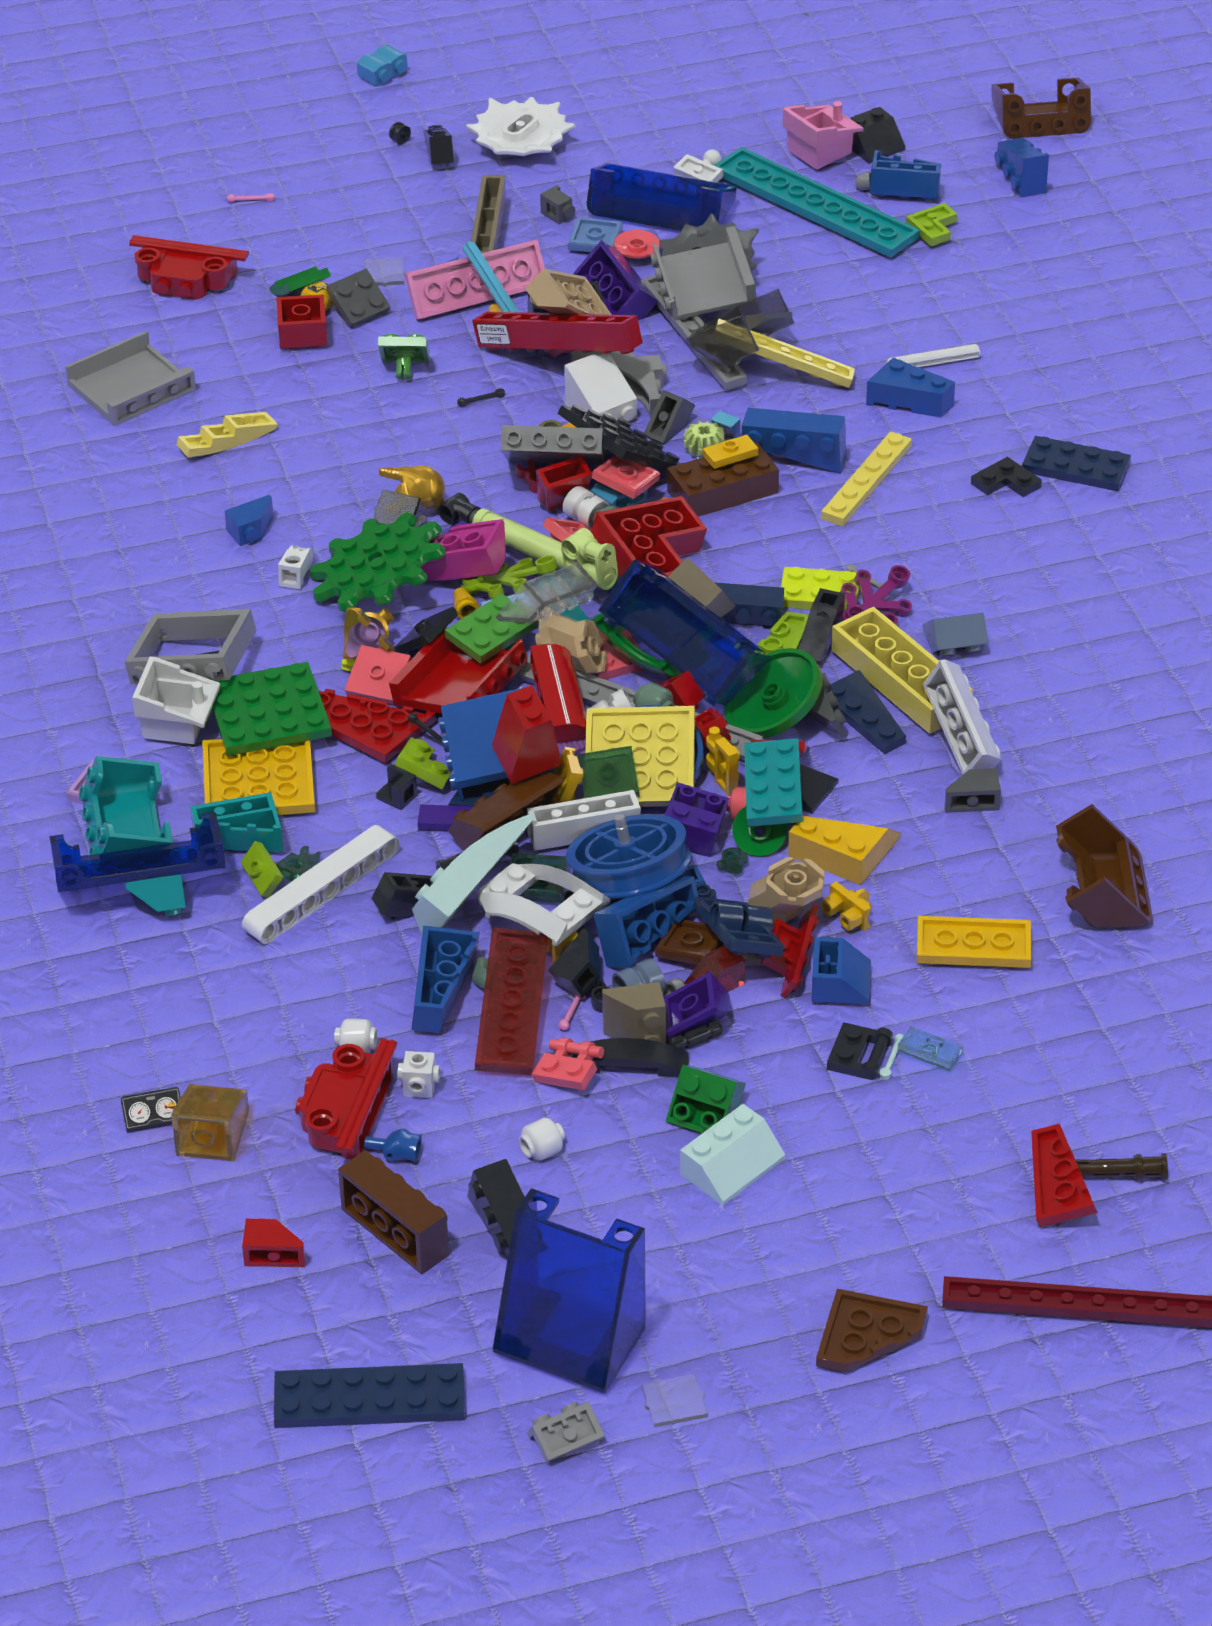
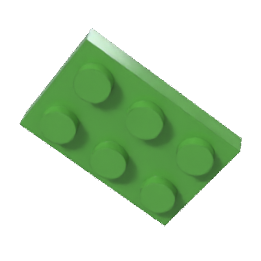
M500 594L445 629V638L479 663H483L538 627V619L504 594Z

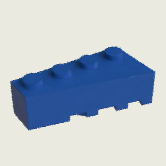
M747 408L742 423V436L748 435L754 443L758 442L765 452L841 474L847 456L845 416Z
M679 876L665 886L644 894L626 897L593 913L606 967H631L636 963L635 959L640 954H645L652 948L651 944L655 940L663 938L674 923H679L694 909L696 896L699 897L694 876Z

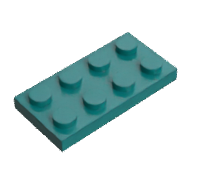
M798 738L744 743L748 827L803 822Z

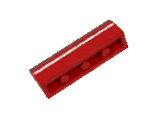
M558 644L530 646V665L537 694L552 720L557 743L586 739V712L570 651L565 646Z

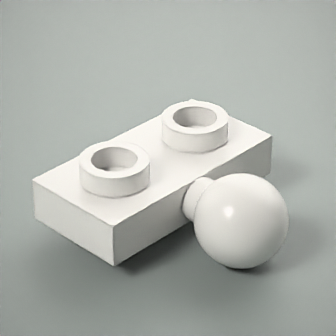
M710 149L705 152L702 161L686 154L673 167L674 174L711 189L724 176L723 169L714 166L721 161V155L717 150Z

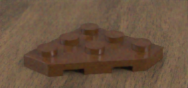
M837 1288L817 1353L816 1366L848 1372L921 1338L927 1318L928 1306Z

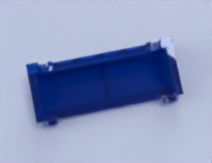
M637 559L633 560L598 609L599 612L605 615L603 620L614 628L617 625L624 627L681 673L689 671L704 693L702 698L713 706L716 704L726 706L771 657L654 565Z
M216 812L202 814V822L196 829L195 827L189 828L191 837L189 841L81 856L79 844L70 846L64 840L63 834L49 836L57 891L65 892L226 868L223 841Z

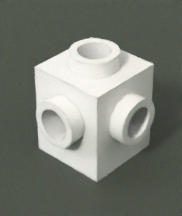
M405 1052L404 1063L398 1064L397 1079L402 1080L403 1097L433 1098L435 1082L439 1083L440 1065H435V1053Z

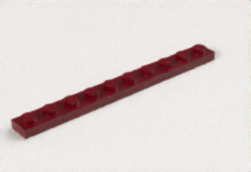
M944 1276L942 1308L1212 1328V1296Z

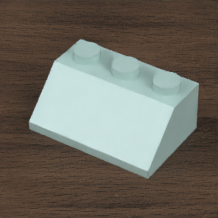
M742 1104L680 1150V1175L723 1206L785 1159V1153L765 1119Z

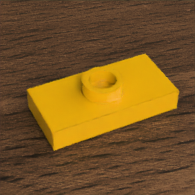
M744 435L702 448V455L716 469L757 456L759 448L748 435Z

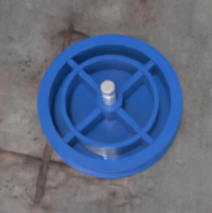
M623 814L616 815L614 820L597 825L578 836L566 851V861L569 867L573 869L572 875L610 899L636 896L667 885L684 873L690 865L692 856L689 847L684 843L686 840L684 825L674 818L655 814L627 817Z

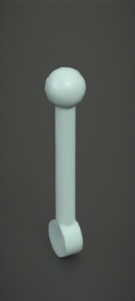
M897 1034L894 1037L895 1044L885 1068L880 1069L879 1077L882 1080L891 1078V1066L900 1045L905 1042L903 1034Z

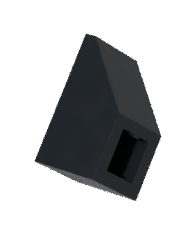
M585 928L582 929L548 969L559 987L581 998L588 993L600 978L599 946Z

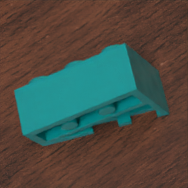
M271 792L190 806L192 830L197 849L248 851L254 841L263 843L268 852H284L282 828Z

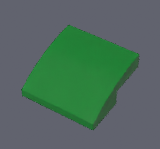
M317 266L275 281L269 289L271 293L282 296L318 281H323L329 278L331 274L328 268L318 271Z

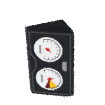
M178 1087L121 1097L122 1113L127 1133L185 1122Z

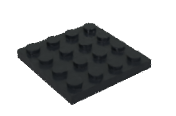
M561 405L557 413L577 428L603 429L602 446L622 460L666 472L668 467L680 464V458L671 452H664V447L653 440H647V434L638 429H631L632 424L622 418L616 420L605 413L601 416L591 409H588L586 412L577 405H573L572 408Z

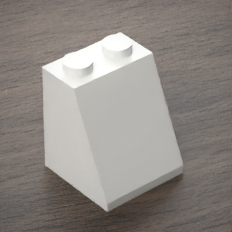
M598 352L564 365L566 406L572 408L573 405H577L586 412L588 409H591L601 416L605 413L616 420L622 418L629 422L637 419V397L610 353L602 354Z

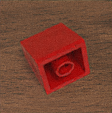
M533 685L506 695L492 742V749L511 784L562 765L552 720Z

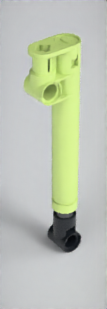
M456 493L438 506V513L447 524H452L455 521H464L471 524L503 519L505 523L506 546L535 559L552 555L555 557L557 569L603 590L612 588L617 580L618 569L614 546L609 543L599 544L593 534L586 528L579 529L562 542H559L488 509H481L470 503L463 493Z

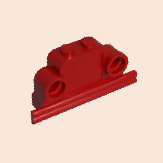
M133 235L129 241V246L142 248L136 251L134 255L137 274L141 280L151 281L153 293L188 299H201L209 289L220 290L225 288L238 272L237 261L245 262L249 255L247 250Z
M380 1039L374 1054L365 1053L361 1047L355 1044L341 1045L332 1054L333 1064H320L315 1068L312 1077H307L304 1087L305 1093L303 1097L298 1098L295 1113L300 1115L301 1128L304 1132L308 1133L309 1143L313 1147L339 1152L343 1158L349 1160L363 1152L365 1138L370 1136L394 1078L392 1057L397 1048L395 1040Z

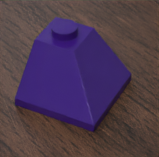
M711 971L664 997L666 1005V1034L669 1037L702 1024L707 1025V1022L721 1019L731 1012L729 993Z

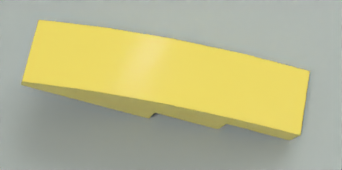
M267 412L225 415L222 424L201 426L199 435L178 436L176 445L187 457L212 454L255 440L277 429L278 424Z

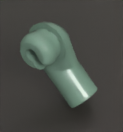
M479 957L476 960L472 974L473 983L482 989L487 988L490 992H493L498 988L500 980L498 977H494L492 972L488 971L490 961L485 957Z

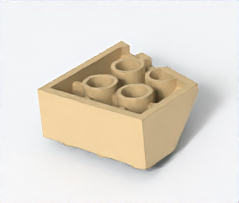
M543 268L525 288L530 295L531 302L535 306L551 313L612 315L584 276Z

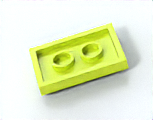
M784 567L781 587L784 588L783 607L811 610L820 588L840 592L844 583H852L856 586L857 592L855 597L856 601H858L860 586L854 582L857 572Z

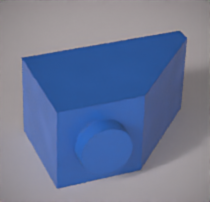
M270 494L225 510L226 530L239 546L262 539L273 519V505Z

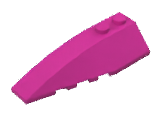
M498 519L451 527L450 533L438 535L429 542L440 543L446 549L445 555L440 559L429 561L421 567L428 576L426 581L470 579L475 576H492L497 574L506 559L504 520Z

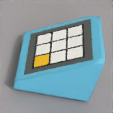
M721 411L711 418L712 424L717 423L720 428H723L726 437L731 439L740 437V418Z

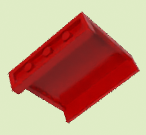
M444 629L435 639L426 644L389 682L393 704L442 713L441 706L497 694L527 663V653L523 640L519 639L509 651L502 650L485 662L479 663L446 639Z

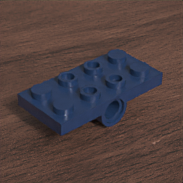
M696 896L693 907L718 936L719 940L728 948L729 952L736 955H744L745 952L755 953L763 958H770L771 955L782 956L784 945L771 931L772 912L769 907L749 905L748 902Z

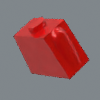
M578 456L537 469L538 501L545 505L547 511L563 507L565 497L576 486L588 489L592 473L584 458Z

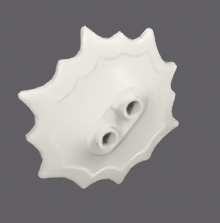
M530 97L524 103H518L514 100L508 104H502L489 98L488 110L485 113L476 115L478 123L466 124V128L478 136L476 139L477 144L491 149L496 155L524 157L535 153H550L552 147L563 140L562 136L575 128V124L565 122L566 116L559 114L560 102L538 104L534 97Z

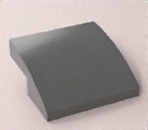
M792 312L745 315L746 324L737 325L754 332H763L787 322L792 317Z

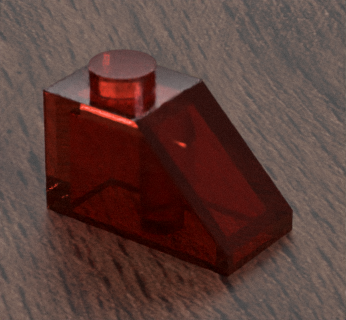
M724 945L705 954L684 983L687 985L711 971L726 991L729 992L745 984V959L742 955L729 952L728 948Z

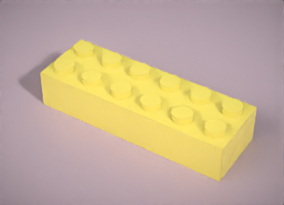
M874 606L832 626L831 650L855 671L860 670L870 684L929 734L942 728L923 686V683L939 660Z

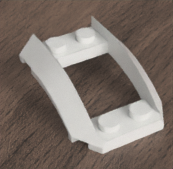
M512 863L482 886L477 894L480 906L483 905L485 910V917L490 919L493 916H500L513 920L538 935L541 933L552 939V944L558 946L594 917L593 913L610 904L611 900L576 876L561 869L540 864ZM538 880L552 882L574 892L573 895L551 912L519 896Z

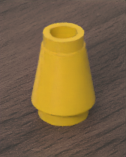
M458 588L453 592L454 608L458 612L457 618L463 619L479 608L478 602L466 589Z

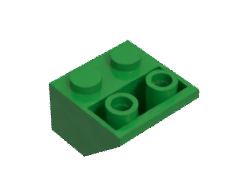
M682 1065L666 1122L704 1133L739 1107L746 1083L695 1066Z

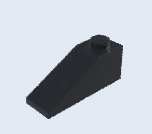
M384 872L371 899L383 916L390 918L414 915L412 909L419 901L415 896L425 884L429 887L433 884L430 881L432 876Z

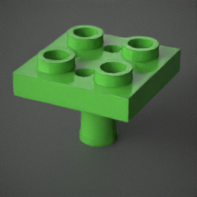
M385 334L384 337L378 336L381 361L396 362V378L403 379V370L405 379L411 378V362H430L427 337H423L420 334H410L408 337H399L396 334Z

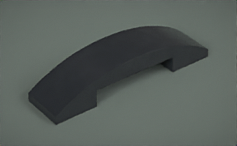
M609 1038L591 1041L595 1046L604 1048L602 1058L593 1057L592 1059L597 1067L595 1074H600L601 1066L658 1068V1077H679L682 1065H688L689 1062L688 1052L653 1040ZM572 1054V1058L578 1057L577 1054Z

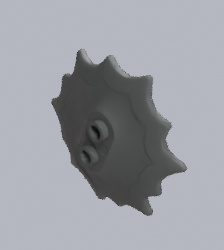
M710 214L706 222L701 226L694 227L685 224L681 233L675 238L661 239L659 241L663 251L662 256L727 243L726 228L736 227L733 222L727 225H720L714 214ZM736 227L750 271L756 268V263L751 261L755 254L752 242L759 229L742 231Z

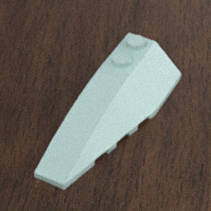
M526 815L488 833L463 851L445 870L440 867L430 879L433 884L430 887L425 884L415 896L419 901L412 909L421 935L423 925L443 928L468 896L473 893L486 875L489 874L503 855L523 834L535 818L534 815Z

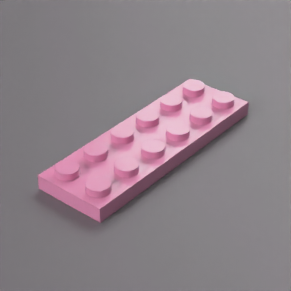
M538 239L482 253L508 295L527 291L525 288L543 268L545 269ZM468 257L404 273L416 320L494 300Z

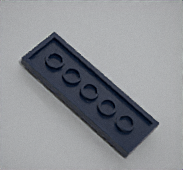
M463 1363L275 1371L274 1428L465 1420Z

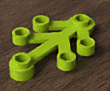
M552 555L537 559L535 561L536 566H534L532 558L522 559L510 568L507 563H503L498 573L492 576L482 575L470 579L462 578L461 588L466 589L469 594H475L480 591L488 592L490 599L504 594L501 584L512 586L514 593H522L528 590L529 586L527 580L520 577L537 573L541 574L542 577H550L556 573L557 563Z

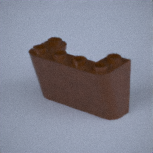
M1079 77L1057 79V101L1025 104L1020 95L1014 94L1013 82L991 84L992 101L1003 132L1009 138L1077 134L1085 132L1090 127L1091 88ZM1068 83L1073 84L1074 90L1068 96L1064 95L1062 92L1064 85ZM1001 89H1007L1009 94H1006Z

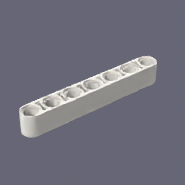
M379 825L370 827L250 910L243 918L242 929L263 944L272 942L391 859L399 850L400 839Z

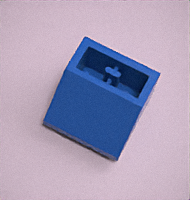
M814 937L811 1002L869 1004L871 960L843 938Z

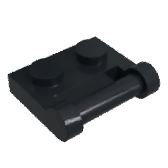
M843 1022L827 1060V1070L868 1080L876 1079L880 1071L878 1065L884 1050L892 1041V1031L884 1027L875 1030ZM868 1043H873L874 1047L868 1061L864 1064L860 1063Z

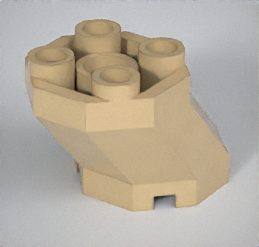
M547 613L539 617V633L535 635L537 645L558 644L565 646L571 653L574 668L589 674L605 671L606 651H600L599 644L604 643L603 637L594 621H577L557 613Z
M786 857L769 866L768 875L751 883L748 904L769 907L772 912V923L776 918L786 923L803 914L806 904L822 896L825 871L811 859H803V863L795 862V858Z

